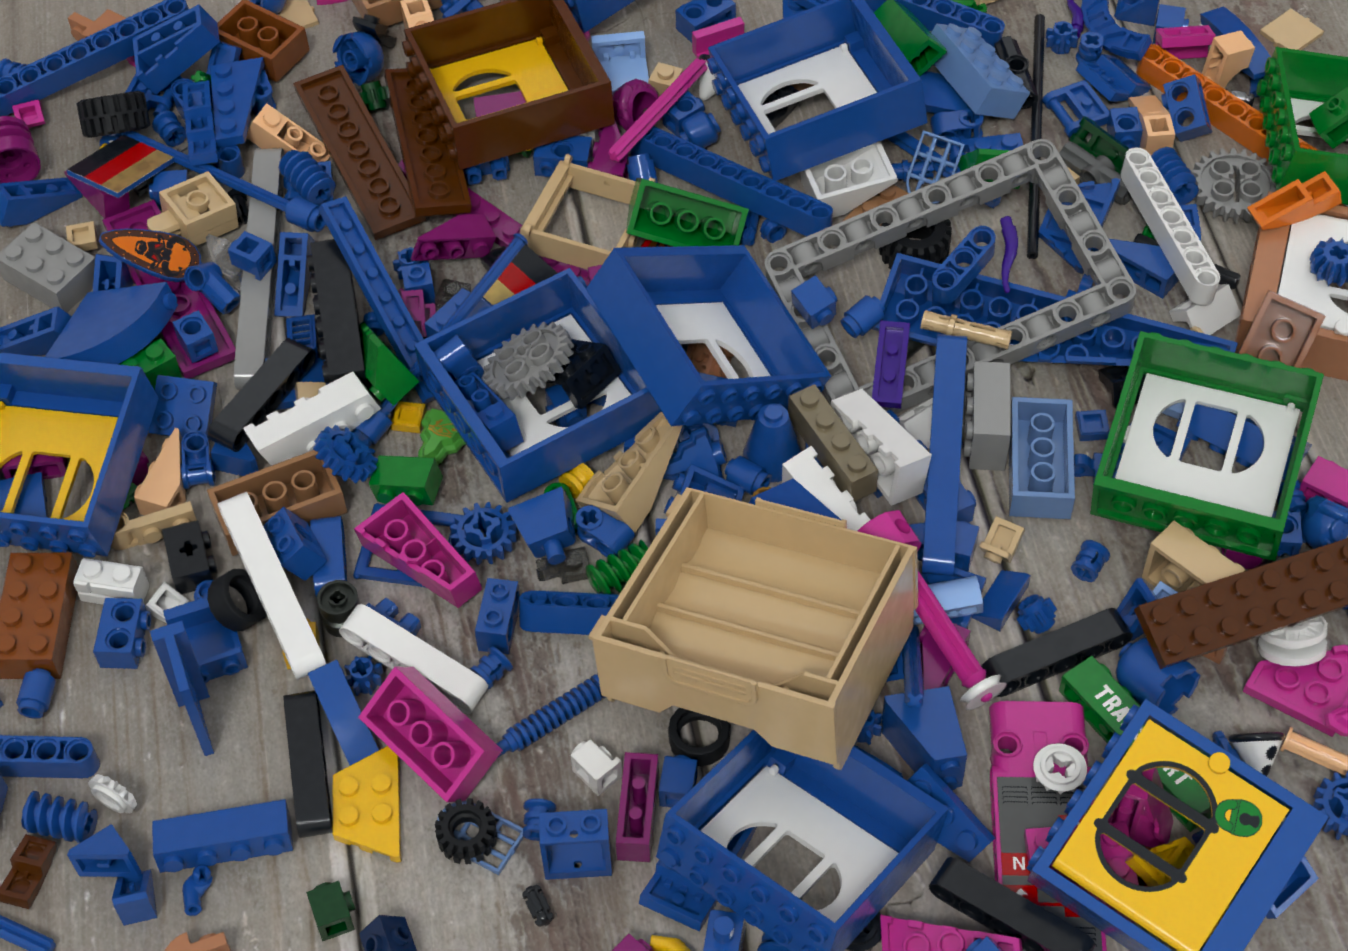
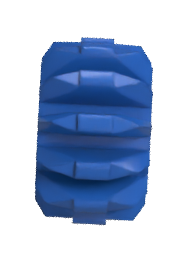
M1330 237L1326 242L1320 241L1316 248H1314V251H1312L1310 256V273L1316 274L1317 281L1325 280L1328 286L1336 283L1339 287L1345 282L1348 283V244L1344 243L1343 238L1340 241H1335Z

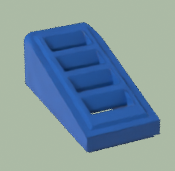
M315 314L286 318L287 338L314 349L316 357L320 358Z

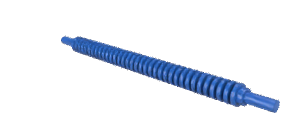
M598 673L591 676L590 679H586L583 683L576 686L577 689L574 687L570 689V693L566 692L563 694V697L559 696L556 698V702L551 701L549 706H543L541 708L542 711L538 709L534 712L535 715L530 714L527 717L528 720L524 718L520 721L521 724H514V729L512 727L506 730L507 733L502 736L503 740L496 743L503 750L498 757L509 750L511 752L516 750L522 751L524 746L528 747L532 744L531 741L536 742L539 738L546 735L545 732L549 734L553 729H557L560 724H565L567 720H571L574 716L579 715L581 711L584 712L588 707H592L595 702L598 703L602 698H606L601 695Z

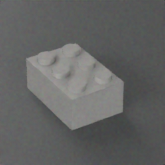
M35 222L0 252V273L2 278L51 308L58 306L68 313L93 289L95 257Z
M974 361L973 373H967L966 391L964 393V409H966L964 433H966V439H964L963 457H969V469L1005 471L1011 436L1010 363Z

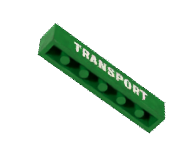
M1090 656L1062 675L1059 692L1068 702L1079 703L1083 706L1084 719L1103 740L1108 743L1115 732L1122 735L1124 731L1120 727L1125 716L1134 704L1138 707L1140 706L1133 699L1131 692L1126 687L1120 686L1112 677L1110 670L1104 664L1099 663L1093 656ZM1144 725L1142 726V728L1140 729V731L1138 732V734L1136 735V737L1124 753V756L1133 744V742L1135 741V739L1137 738V736L1139 735V733L1141 732V730L1143 729ZM1157 768L1165 791L1209 819L1212 817L1207 794L1194 778L1173 768ZM1170 808L1171 813L1189 832L1199 827Z

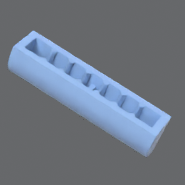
M977 576L928 584L950 619L983 613V600ZM914 609V625L924 624Z

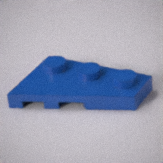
M927 763L921 766L907 780L949 808L937 843L970 862L995 839L993 834Z

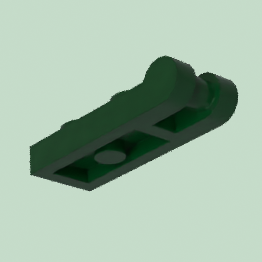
M1083 116L1079 122V129L1076 133H1072L1069 141L1074 142L1095 157L1099 155L1108 157L1114 164L1115 171L1121 174L1126 152L1130 148L1099 127L1092 119ZM1090 132L1093 136L1088 142L1085 138Z

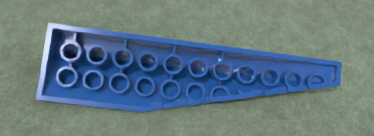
M897 253L880 301L885 307L883 311L885 318L882 321L910 323L909 339L936 347L937 334H946L920 329L925 310L947 316L954 314L958 315L959 319L998 328L1064 300L1067 297L1008 282L1010 292L1005 293L1002 280L978 274L955 301L949 304H941L932 295V276L941 264ZM948 283L939 285L942 288L951 287ZM1126 314L1020 361L1130 366L1140 331L1147 333L1155 332L1164 337L1177 340L1185 339L1207 347L1215 346L1233 353L1236 351L1238 342ZM1070 317L1061 318V320L1065 322H1070L1073 320ZM880 322L872 330L879 331ZM1010 340L1011 345L1020 343L1017 340Z

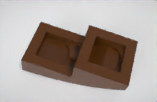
M25 834L10 859L12 869L0 886V902L30 909L52 863L57 848L55 841Z

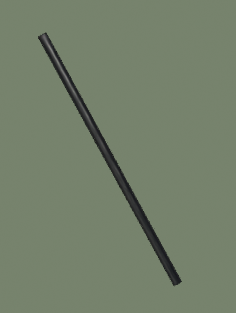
M1042 14L1036 15L1034 21L1033 83L1038 93V102L1032 105L1030 142L1042 139L1045 16ZM1029 182L1027 258L1036 259L1038 257L1040 187L1038 184L1035 185Z

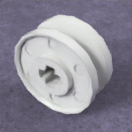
M1319 616L1259 636L1258 651L1266 660L1282 666L1296 667L1316 663L1326 656L1327 640L1325 638L1327 636L1328 623L1324 617Z

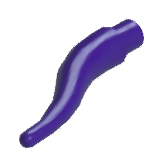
M1067 0L1068 8L1072 14L1071 25L1073 29H1078L1077 37L1079 39L1084 28L1083 13L1074 0Z
M1005 216L1000 219L1001 233L1005 242L1001 277L1004 292L1009 293L1008 279L1010 269L1017 256L1018 234L1011 217Z

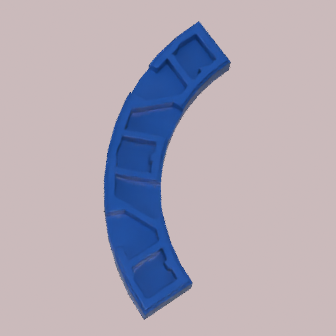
M1082 0L1081 10L1087 31L1097 32L1104 38L1102 48L1115 55L1141 61L1152 43L1150 35L1140 34L1118 26L1109 13V0Z

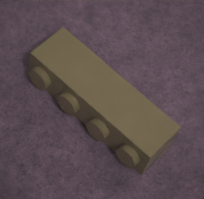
M814 384L790 395L788 399V413L792 424L809 447L812 446L818 453L817 459L822 466H828L835 476L832 479L841 492L847 490L854 498V502L876 492L878 469L817 386Z

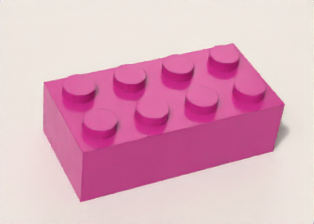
M395 666L358 716L367 727L446 802H456L455 800L458 799L466 801L503 751L415 667Z

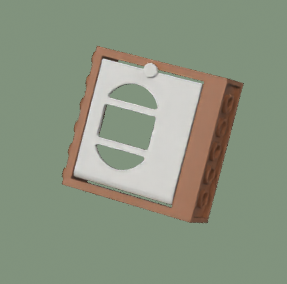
M1337 205L1312 218L1275 229L1262 230L1258 227L1235 342H1238L1235 353H1238L1267 291L1270 290L1277 293L1279 285V295L1326 316L1301 368H1310L1316 372L1323 373L1324 376L1348 381V313L1337 307L1330 298L1348 301V290L1328 286L1327 281H1317L1316 274L1310 273V256L1320 241L1326 242L1330 237L1335 241H1340L1343 238L1344 243L1348 244V207ZM1285 249H1286V255H1285V260H1284V265H1283V270H1282V275H1281V280H1280V274H1281V269H1282V264H1283V259H1284V254H1285Z

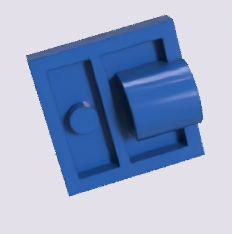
M157 375L155 392L159 400L150 424L149 433L170 436L173 430L178 428L182 438L186 433L193 430L202 431L208 437L209 427L213 418L217 383Z

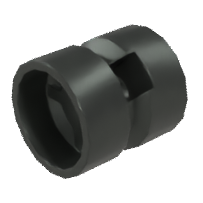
M335 580L322 586L317 595L324 628L329 634L335 637H342L339 629L354 608L360 604L356 588L345 580Z

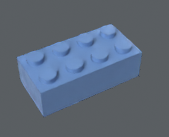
M936 23L931 33L946 48L947 52L934 63V66L975 114L1015 119L1030 95V92L1023 85V80L1013 74L1009 69V64L999 58L995 53V48L986 43L981 37L982 33L976 28H963L951 23L949 25Z
M1012 397L1011 436L1009 443V516L1071 519L1075 501L1073 400Z

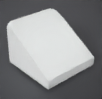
M164 581L145 604L147 611H150L151 616L166 623L163 610L188 603L189 600Z

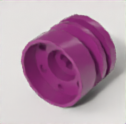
M0 116V183L34 180L41 169V164L29 127L24 121L16 117Z

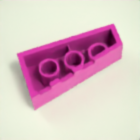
M404 492L354 528L364 548L457 608L482 590L476 572Z

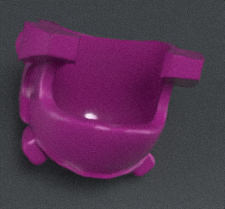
M633 79L617 88L612 95L615 121L627 131L643 114L644 110L648 109L659 97L658 92L652 85L639 79Z

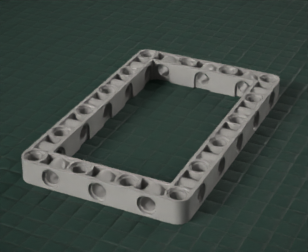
M1038 139L778 248L766 256L764 264L768 282L821 361L830 360L834 362L829 366H825L832 376L824 385L823 390L829 404H831V400L859 389H863L872 398L873 381L858 387L827 324L811 329L804 318L797 317L800 313L792 303L791 290L804 283L803 277L819 270L824 272L854 259V256L871 248L876 250L907 236V233L923 226L928 228L958 215L959 211L975 204L982 205L1011 192V189L1027 182L1034 183L1035 185L1038 184L1046 197V205L1060 229H1064L1072 243L1071 248L1086 275L1091 276L1096 286L998 327L999 329L1012 331L1011 340L1020 342L1016 345L1009 344L1008 350L968 340L965 384L967 373H973L974 361L1013 364L1131 312L1136 295L1135 283L1051 141ZM1038 157H1044V158H1046V159H1045V160H1038V159H1036V158H1038ZM985 179H992V180H994V181H993V182H986V181H984V180H985ZM933 201H941V202H943V203H941V204H933L932 202H933ZM1062 202H1070L1072 205H1064ZM881 223H889V224H890L889 226H886V227L880 226ZM829 245H836V246H838L837 248H834V249H829V248H827ZM1088 248H1097L1099 251L1093 252L1088 250ZM777 267L785 268L783 271L774 270ZM1122 294L1126 296V298L1119 299L1114 295ZM1070 317L1073 320L1070 322H1065L1061 320V318ZM936 354L906 367L904 385L910 386L912 389L903 391L901 409L882 407L885 411L891 409L896 414L933 398Z

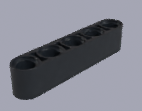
M285 339L213 420L209 427L208 438L234 452L241 450L250 439L243 428L251 423L257 426L267 420L266 416L275 411L295 388L296 382H300L315 362L316 351L293 339Z
M1109 608L997 654L986 660L981 667L986 670V678L999 674L1002 676L999 680L1000 683H1006L1007 685L997 697H1004L1072 669L1090 656L1098 658L1125 646L1132 639L1133 633L1117 609Z
M315 690L284 695L295 818L299 838L333 833L318 696Z
M948 857L929 884V890L935 897L999 935L1020 938L1022 940V948L1026 951H1093L1095 947L1093 939L1083 931L956 858Z

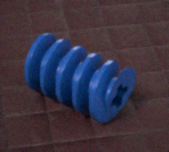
M1164 147L1155 151L1151 157L1178 204L1185 205L1192 201L1199 191L1196 178L1190 169L1186 167L1181 157L1177 155L1176 150L1171 147Z
M291 150L281 158L278 167L279 172L291 183L292 187L296 189L302 198L319 205L334 193L336 188L335 181L329 177L308 152Z
M32 791L23 807L21 824L28 833L36 834L38 832L42 836L51 835L52 838H64L65 841L81 843L94 834L98 812L96 809L89 812L88 802L82 801L77 808L76 800L69 799L64 807L63 797L57 796L52 803L51 794L45 793L40 800L39 792Z

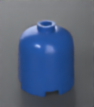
M1142 638L1134 643H1128L1119 653L1120 659L1116 668L1118 683L1126 687L1140 705L1147 699L1172 715L1178 710L1175 704L1183 695L1190 698L1198 685L1200 674L1196 672L1195 666L1188 661L1160 669L1147 638Z

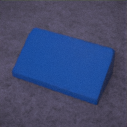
M1001 570L983 598V613L973 614L972 618L1000 632L1027 590L1031 575Z

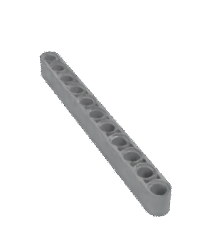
M283 148L255 149L251 184L282 198L284 176L279 172L278 167L281 158L285 155ZM250 196L247 232L272 243L276 260L278 261L282 210ZM277 262L261 281L257 280L255 275L243 270L234 361V384L237 390L242 389L265 363V358L270 357Z

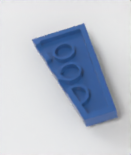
M263 57L210 65L215 139L218 147L245 143L251 121V109L255 106V94L261 82L260 74L265 66Z

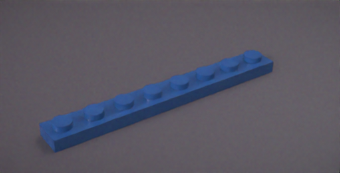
M347 197L322 203L318 209L396 355L409 369L417 360L414 344L424 340ZM420 375L418 377L420 382L414 386L423 404L434 401L435 398L422 381Z

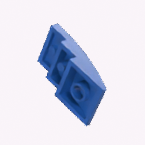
M714 815L703 827H705L716 815ZM751 827L739 832L729 842L727 849L742 858L757 827ZM660 859L656 864L655 874L640 894L639 899L640 905L699 932L708 919L710 910H713L718 902L717 899L703 889L694 886L680 873L664 865Z

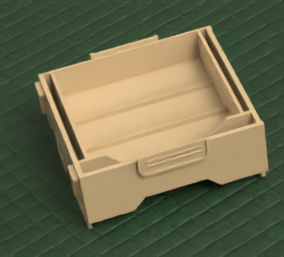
M686 487L682 495H676L666 511L668 518L608 614L600 616L588 635V638L593 641L601 695L607 697L608 701L611 702L618 700L658 713L671 706H676L754 729L772 747L829 763L835 769L842 770L913 629V611L918 607L917 547L847 529V520L844 519L839 520L765 501L759 497L755 499L754 505Z

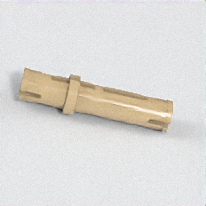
M928 310L924 311L920 329L946 335L967 336L968 340L997 346L1006 350L1009 348L1012 331L966 321L959 319L958 315L954 314L947 316Z

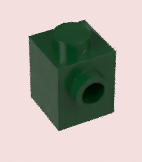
M339 881L321 883L313 890L306 892L322 942L355 930L349 912L356 909L350 891L343 892Z

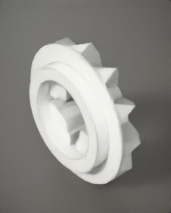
M1056 743L1045 746L1036 754L1033 770L1036 775V782H1041L1045 786L1046 791L1051 789L1058 791L1061 795L1065 791L1071 790L1074 792L1078 786L1083 784L1087 775V764L1078 750L1066 744ZM1054 763L1060 768L1067 767L1065 776H1062L1059 772L1052 773Z
M96 774L88 782L93 796L115 812L132 813L137 806L133 794L128 792L126 787L121 786L117 781L110 779L108 776Z

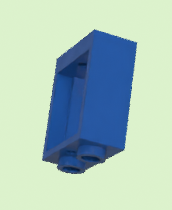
M607 809L539 813L540 849L545 880L612 876L611 842ZM571 834H578L576 838L570 837ZM576 863L582 864L580 868L574 867Z

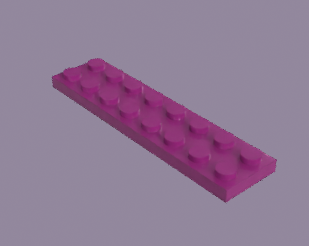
M151 200L102 221L106 231L115 229L148 230L147 220L160 214L161 211L155 200ZM127 264L135 286L167 282L172 293L175 294L178 307L160 333L168 348L176 356L179 369L184 378L190 379L235 360L236 348L211 302L200 291H192L188 288L185 281H166ZM199 310L214 333L219 351L192 363L177 339L172 322Z

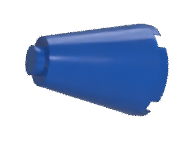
M770 403L764 405L759 410L744 446L743 457L766 468L767 473L771 475L770 482L782 481V464L799 454L802 449L787 409L780 404Z

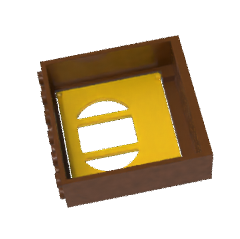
M506 0L404 29L406 41H402V46L406 57H409V62H406L409 77H414L416 91L418 94L422 93L421 96L425 109L431 110L430 118L434 127H439L438 134L442 144L447 143L446 149L449 159L451 161L455 160L460 170L522 151H530L542 145L615 124L611 81L564 0ZM499 73L507 75L504 78L455 91L464 80L478 74ZM513 84L518 86L526 103L469 120L465 119L457 103L459 100Z

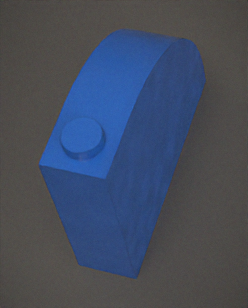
M167 282L88 292L45 357L119 364L143 349L163 330L178 307L177 298L172 293Z

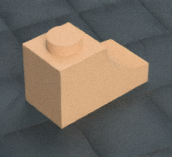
M1241 30L1214 37L1202 74L1225 89L1229 81L1237 73L1249 67L1255 50L1254 45Z

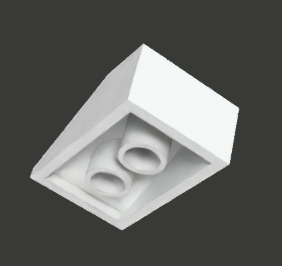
M880 141L850 152L841 158H835L801 171V183L806 195L830 205L833 209L832 218L847 214L898 182L896 173Z

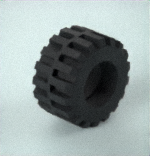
M141 91L89 98L76 103L82 134L87 138L146 129L151 125L145 94Z
M946 219L928 228L923 226L907 233V236L880 247L879 253L882 256V261L884 264H889L888 268L891 269L896 254L901 253L942 264L949 256L952 234L950 220ZM882 223V224H881V226H884V227L890 225L889 223ZM909 238H917V239H921V240H912V239H909Z

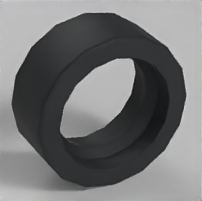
M232 569L212 581L208 588L207 600L210 610L216 620L225 628L232 631H244L265 618L266 612L246 570ZM229 586L235 588L242 595L247 606V614L237 608L232 601Z
M678 708L670 718L668 727L671 751L675 756L684 755L697 760V766L699 767L711 765L721 759L728 750L730 742L729 722ZM692 721H708L717 727L718 739L709 746L701 748L692 747L681 740V728Z

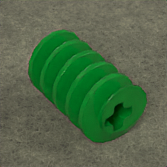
M640 540L639 546L632 543L628 546V551L620 549L617 552V556L609 554L606 557V562L599 559L596 561L595 567L590 564L585 567L586 574L594 591L597 594L601 592L603 594H611L610 588L614 587L618 593H621L623 590L621 583L628 582L648 550L646 544Z

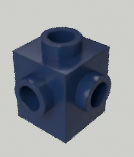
M378 915L359 933L364 951H417L406 918L402 916Z

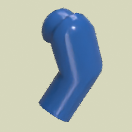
M205 865L195 867L192 875L183 884L184 911L189 916H196L201 912V897L212 883L211 870Z

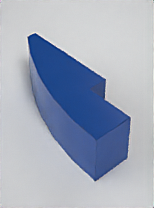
M334 660L309 672L308 676L349 765L351 766L379 751L369 727L358 718L362 712L338 660Z

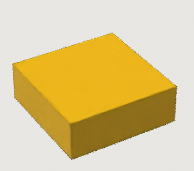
M399 401L395 406L392 416L391 430L421 433V421L426 413V404Z

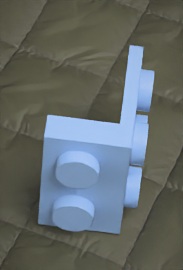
M644 31L591 36L592 50L611 81L612 95L617 88L633 79L643 80L648 83L649 76Z

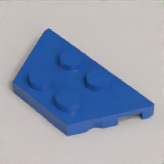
M1114 178L1111 179L1110 183L1094 184V181L1078 184L1102 228L1119 190L1121 179ZM1062 202L1064 205H1072L1070 202ZM1048 208L1038 231L1039 238L1078 273L1083 274L1084 270L1071 248L1072 243L1064 229H1060Z

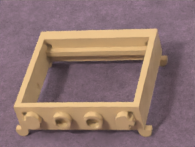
M566 154L564 161L560 160L520 229V234L525 236L528 241L527 246L537 255L588 270V267L603 265L612 250L608 251L544 232L568 188L629 204L636 181L571 163L573 156ZM650 177L649 181L656 182V179ZM625 229L616 248L636 247L638 237L627 234Z

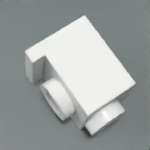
M591 739L578 744L571 754L572 771L597 796L623 776L621 760L618 757L613 759L605 747H598Z

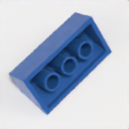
M1197 404L1194 407L1186 437L1195 441L1201 438L1210 443L1208 446L1210 449L1225 455L1237 414ZM1182 414L1176 424L1177 427H1179ZM1247 418L1235 461L1250 468L1260 458L1264 449V441L1258 426L1250 418ZM1294 435L1282 477L1284 481L1296 440ZM1306 442L1302 460L1304 459V457L1306 456V454L1312 446V444Z

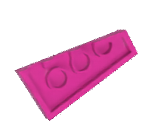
M880 915L882 951H966L975 940L979 938L983 940L986 936L994 940L1003 951H1023L1020 938Z

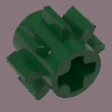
M380 80L361 85L362 92L359 95L368 111L387 107L385 100L389 99L388 86L382 87Z

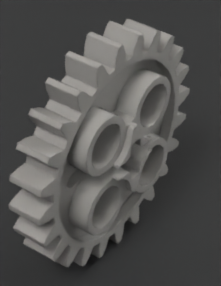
M1221 148L1219 155L1210 151L1209 158L1201 156L1200 163L1195 162L1194 169L1191 170L1199 188L1195 197V204L1197 206L1204 205V213L1210 210L1213 211L1212 218L1222 215L1223 222H1226L1231 217L1235 224H1238L1239 218H1243L1249 223L1251 214L1248 212L1247 207L1266 197L1268 191H1276L1275 183L1272 182V165L1265 166L1266 158L1258 161L1256 159L1257 153L1247 156L1246 149H1243L1241 154L1236 153L1235 148H1232L1230 153H1226ZM1234 169L1236 170L1235 180L1233 179ZM1234 190L1237 192L1236 202L1234 201L1233 196Z
M542 322L538 328L535 324H532L528 331L522 328L518 336L511 334L509 342L502 341L503 347L501 349H494L493 351L496 355L487 359L490 364L484 366L486 371L483 374L485 384L497 396H500L502 400L507 397L514 400L518 394L522 399L528 391L535 394L537 387L545 388L546 381H555L554 374L562 373L564 370L561 366L570 363L567 357L573 355L571 350L574 347L571 341L572 338L566 329H563L560 324L556 326L554 322H551L549 325L546 322Z

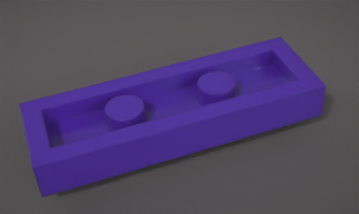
M880 320L872 399L881 407L902 408L910 323Z

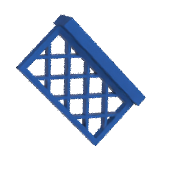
M179 621L151 630L150 634L178 706L185 705L204 756L214 754L199 702L210 696L183 622Z

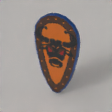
M115 229L103 232L99 237V243L117 259L166 281H185L184 274L186 269L190 266L201 264V255L196 246L188 239L179 235L143 229Z

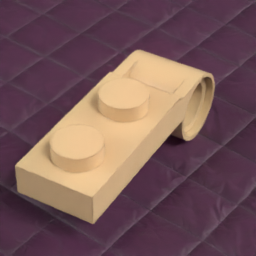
M185 502L129 520L127 514L122 512L111 548L124 550L137 545L156 543L164 538L162 529L197 521L191 502Z

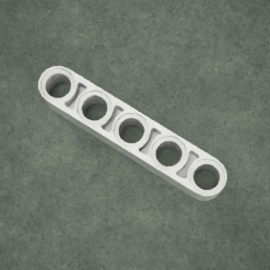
M358 604L339 629L340 635L347 642L390 669H393L395 666L415 667L465 714L472 713L488 689L487 682L478 674L366 605Z

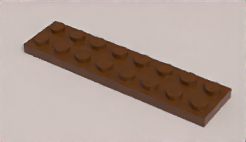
M340 65L293 83L299 99L374 239L378 240L426 221V216L415 217L408 181L344 66Z
M407 68L385 69L386 86H388L390 105L415 217L471 213V200L463 169H459L455 160L451 161L449 159L446 149L447 143L442 144L438 134L439 127L433 126L430 118L431 110L425 109L421 96L422 93L418 94L416 91L414 77H409Z
M1348 538L1139 605L1134 611L1160 669L1348 607Z

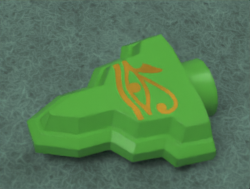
M433 408L426 411L421 421L423 430L420 437L423 444L418 451V457L435 458L437 465H439L447 454L457 453L466 443L443 411Z

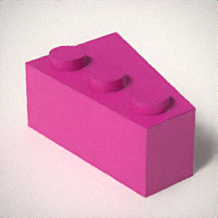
M1157 768L1142 772L1145 778L1163 789ZM1131 785L1112 813L1108 823L1127 822L1131 839L1141 845L1154 848L1169 843L1174 820L1170 807L1138 786Z

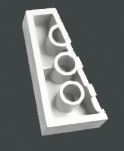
M351 372L321 387L318 390V395L312 398L302 397L294 401L295 406L281 414L275 411L266 416L267 421L257 426L251 423L243 429L257 451L272 466L312 451L316 444L314 442L315 439L327 426L333 428L335 425H338L341 431L345 427L352 431L365 420L371 418L381 407L357 375Z
M863 389L831 400V407L878 469L877 487L889 504L892 506L921 494L932 454Z
M812 446L782 464V483L794 478L841 520H847V529L857 531L870 521L865 512L857 513L854 498L847 490L841 493L832 479L835 475L830 468L826 466L822 469L815 460L818 453Z

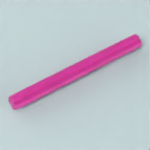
M696 58L608 150L612 161L620 162L707 70L705 60Z

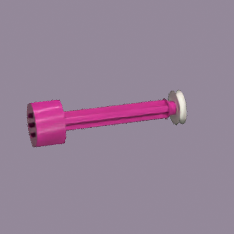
M900 510L885 512L857 530L858 532L916 546L917 552L922 544ZM918 571V607L915 611L961 680V685L969 688L960 701L967 702L966 710L976 709L999 695L1007 684L1000 683L999 680L1002 677L1000 674L986 678V670L981 667Z

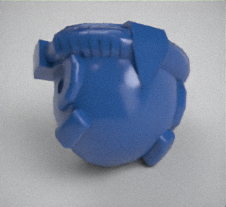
M1318 495L1309 498L1306 502L1307 509L1301 515L1302 542L1308 543L1310 547L1315 549L1346 539L1348 536V508Z

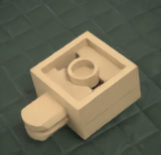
M209 171L160 191L159 197L162 213L147 220L148 230L179 235L188 239L195 246L239 228L236 203Z

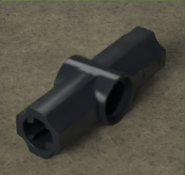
M1011 36L1001 37L998 42L994 43L995 53L1000 59L1009 64V69L1014 75L1023 80V85L1030 92L1021 109L1031 108L1035 102H1038V93L1028 71L1029 61L1022 55L1017 40L1012 39Z

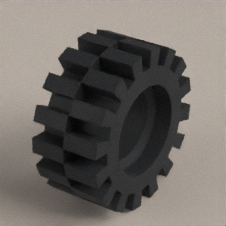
M467 798L466 804H462L461 799L455 800L456 807H452L450 803L445 806L446 813L441 810L438 814L439 820L435 821V833L441 852L444 851L447 859L450 860L453 856L454 863L460 864L461 859H464L465 864H471V858L473 857L479 862L482 860L481 854L484 853L488 856L491 853L490 846L495 847L497 829L494 815H492L488 806L484 809L483 802L479 800L476 805H474L472 798ZM465 822L475 823L479 827L478 834L470 840H458L453 835L454 829L459 824Z

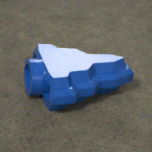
M706 426L691 431L690 438L680 442L677 451L672 453L663 479L675 480L678 473L684 474L690 464L723 478L721 465L727 463V457L721 440L713 441Z

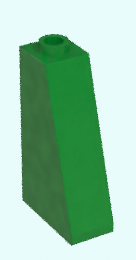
M886 0L874 12L919 77L947 52L946 48L917 17L896 0Z

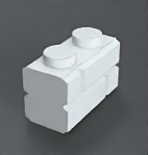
M88 558L81 560L73 583L81 601L104 604L105 598L142 599L144 602L149 589V582L147 577H145L146 574L143 567Z

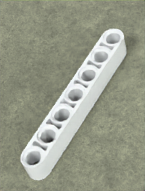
M1142 148L1129 149L1126 152L1120 174L1122 181L1189 299L1198 305L1211 304L1220 281L1218 270L1151 155Z
M247 491L217 503L225 525L296 680L308 676L309 672L326 665V662Z

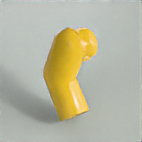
M651 935L650 946L654 951H691L678 938Z

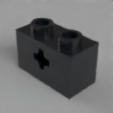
M198 520L162 529L172 580L176 590L180 594L195 591L201 582L213 580L212 574L218 573L214 556H208L207 549L212 548L208 530L202 532Z

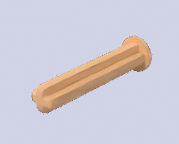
M1292 727L1289 728L1280 751L1283 752L1286 749L1342 775H1346L1348 771V755L1293 732Z

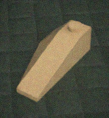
M660 412L635 436V443L624 453L619 451L613 456L615 462L603 473L598 470L591 477L575 501L582 507L587 505L598 507L611 517L627 524L635 534L652 509L682 426L671 427L663 412Z

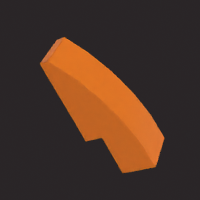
M1326 171L1304 183H1301L1299 179L1291 182L1248 206L1247 210L1262 230L1275 229L1312 218L1341 204V192Z

